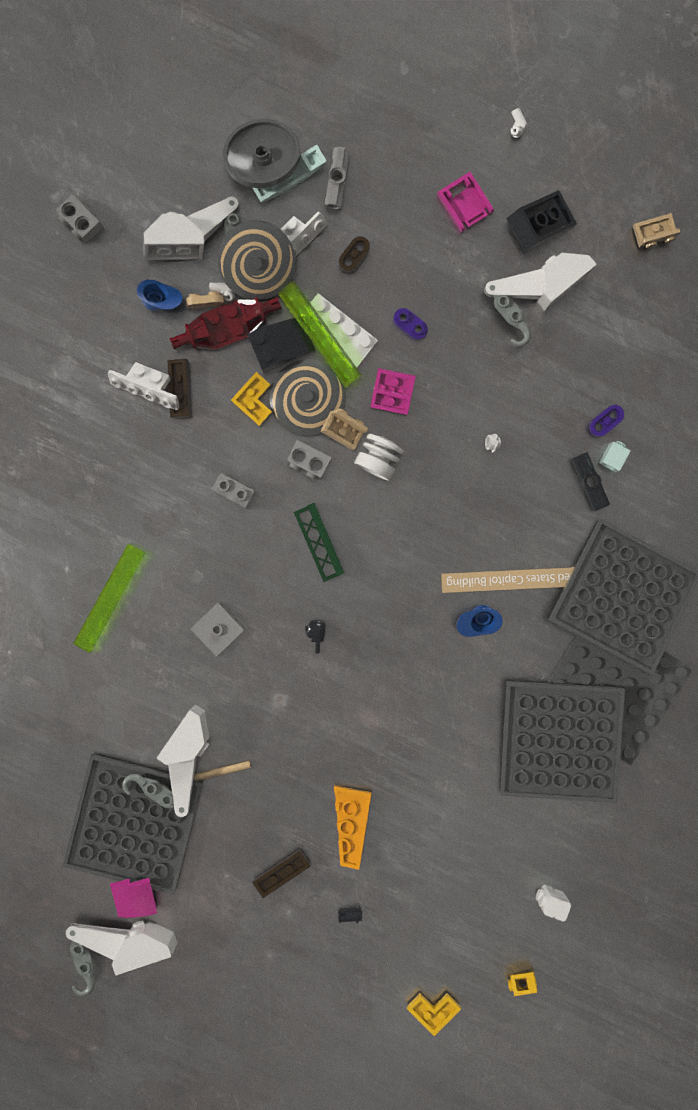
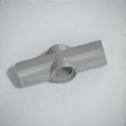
M338 146L333 149L324 205L329 209H341L350 150L345 147ZM336 175L342 177L340 181H334L332 178Z

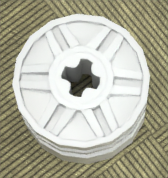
M368 434L366 439L372 442L373 445L364 442L363 446L369 450V453L359 452L354 464L377 477L390 481L395 472V468L389 465L390 461L400 462V459L393 454L403 456L404 450L385 437Z

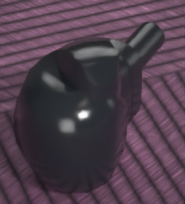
M312 620L305 626L306 636L310 638L311 642H315L316 654L320 653V642H324L326 625L321 620Z

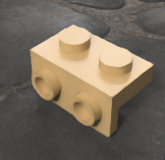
M672 213L633 225L639 248L646 246V249L652 248L661 241H664V243L672 242L681 233L680 228L676 229Z
M336 409L330 411L320 432L347 448L355 450L362 434L367 432L369 428L364 426L363 421L348 416L349 414L345 410Z

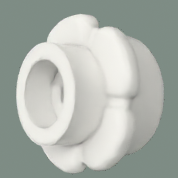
M497 434L487 435L485 448L495 452L501 446V439L498 438Z

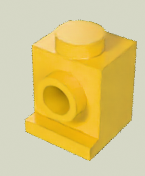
M534 971L512 974L510 976L511 979L508 980L510 992L513 991L514 996L538 992ZM521 979L526 981L525 987L520 986L519 981Z

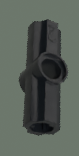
M588 452L572 458L571 460L580 478L581 487L585 490L593 510L597 511L609 506L610 502L601 484V477L596 473ZM588 477L594 479L595 484L593 487L587 484Z

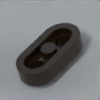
M355 237L341 254L339 266L344 272H353L369 253L370 244L365 237ZM361 245L364 247V249L362 251L357 250V246ZM347 260L352 262L350 266L345 264Z

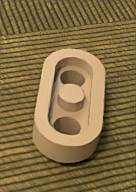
M209 292L208 295L200 296L198 293L189 294V297L185 299L186 308L196 309L224 305V296L220 295L219 292Z

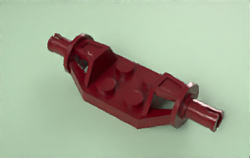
M257 297L254 298L255 300H236L202 313L189 325L188 323L185 324V333L170 338L172 347L175 350L190 343L194 349L201 348L217 351L248 339V333L259 329L263 323H266V314L282 309L278 297L264 303L259 302ZM261 315V317L258 318L256 321H254L251 324L249 323L250 320ZM206 337L208 339L207 341L195 342V340L202 339Z

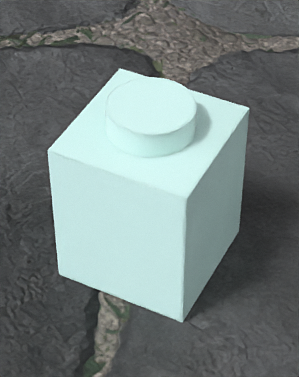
M620 441L611 442L598 464L613 472H618L621 470L630 450L626 448L627 445Z

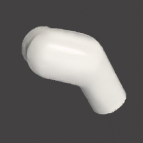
M520 108L511 112L515 123L510 132L515 138L523 135L527 126Z
M210 282V292H220L228 302L234 300L235 293L225 283Z

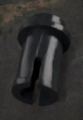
M355 907L354 910H338L339 923L354 921L359 923V921H362V909H358V907Z

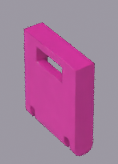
M471 172L463 175L437 193V196L460 232L465 231L463 223L469 228L487 217L488 214L485 209H487L489 214L494 212V208ZM463 183L467 189L452 198L450 191Z

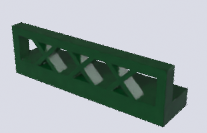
M315 503L295 511V517L323 582L344 574V570ZM309 510L312 516L310 524L302 522L299 514ZM310 528L318 530L319 538L317 542L309 539L308 533ZM311 542L316 544L314 549ZM318 545L325 547L327 551L325 559L316 556L315 551ZM319 560L324 561L322 567L319 563ZM325 562L333 565L336 573L325 577L323 572Z

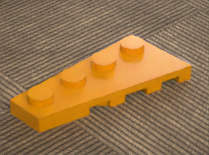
M335 785L340 866L359 870L372 792Z

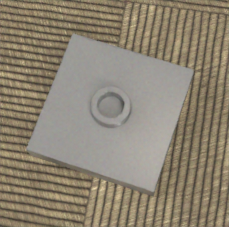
M219 602L191 628L195 635L216 657L245 630Z

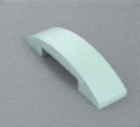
M315 145L301 154L296 170L288 179L272 187L253 188L261 203L266 202L306 180L324 166L327 161L318 145Z

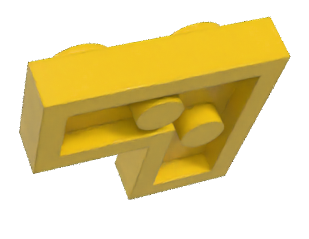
M255 372L231 401L260 427L272 414V411L259 400L271 384Z
M419 993L407 1005V1010L435 1036L461 1010V1006L448 993L434 1006Z

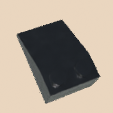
M559 190L518 208L506 218L524 252L545 243L577 224Z
M302 316L267 325L247 334L263 373L316 352Z

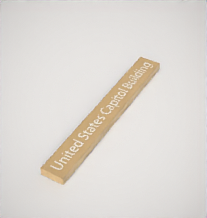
M575 567L441 574L442 593L565 587Z

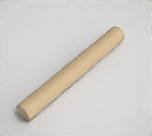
M246 761L194 774L195 781H201L250 769L251 763Z

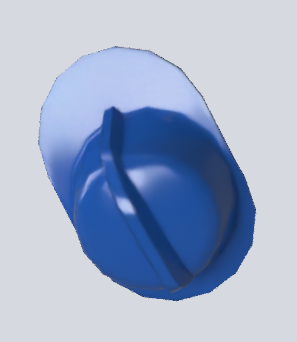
M144 280L137 287L138 297L142 300L143 305L151 311L174 309L181 304L183 299L178 289L156 280Z
M479 605L461 615L457 620L456 627L458 632L466 637L492 634L501 628L503 619L498 611L487 605Z

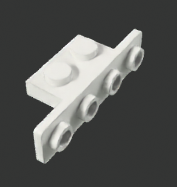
M317 212L306 224L293 216L281 230L290 239L296 257L328 223L323 215Z
M135 362L126 376L112 370L108 371L110 384L114 387L127 390L133 395L145 397L151 402L160 403L166 408L178 410V397L164 391L170 381V375Z

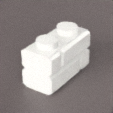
M544 884L541 889H538L536 894L539 906L544 915L552 918L555 917V919L564 922L569 914L571 903L563 891L553 889Z

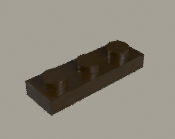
M188 359L167 360L168 375H170L168 383L169 393L177 396L179 402L178 410L170 408V418L191 417Z
M299 849L254 879L252 883L261 897L264 898L311 867V864L302 850Z

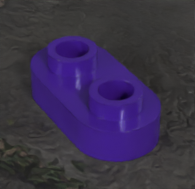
M406 308L398 309L395 312L393 321L400 330L414 340H422L426 337L428 327L424 321ZM405 315L407 319L402 321L400 316ZM415 327H421L422 331L416 332Z
M611 405L590 422V433L595 437L606 435L624 419V410L618 405ZM611 412L616 414L615 419L610 417ZM596 424H599L601 426L600 431L596 430Z

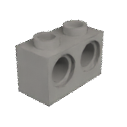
M73 194L56 209L60 214L58 219L66 227L70 225L73 228L71 232L79 240L83 238L88 243L103 228L101 223ZM71 210H76L73 216H68ZM83 224H89L86 230H81Z
M297 440L287 462L290 463L289 467L296 471L302 469L307 472L306 475L316 480L317 478L322 479L332 457ZM298 452H303L305 460L297 462L295 455ZM314 461L322 462V469L319 471L313 470L312 463Z
M222 473L219 474L211 489L248 509L256 494L254 490Z

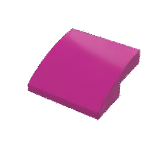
M378 368L370 407L408 415L416 375Z
M149 878L130 883V879H125L110 884L118 917L133 918L157 914Z

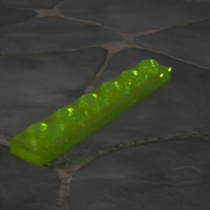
M290 282L278 293L345 388L348 387L362 374L296 282Z
M129 543L127 544L73 642L75 646L88 653L92 652L146 552Z

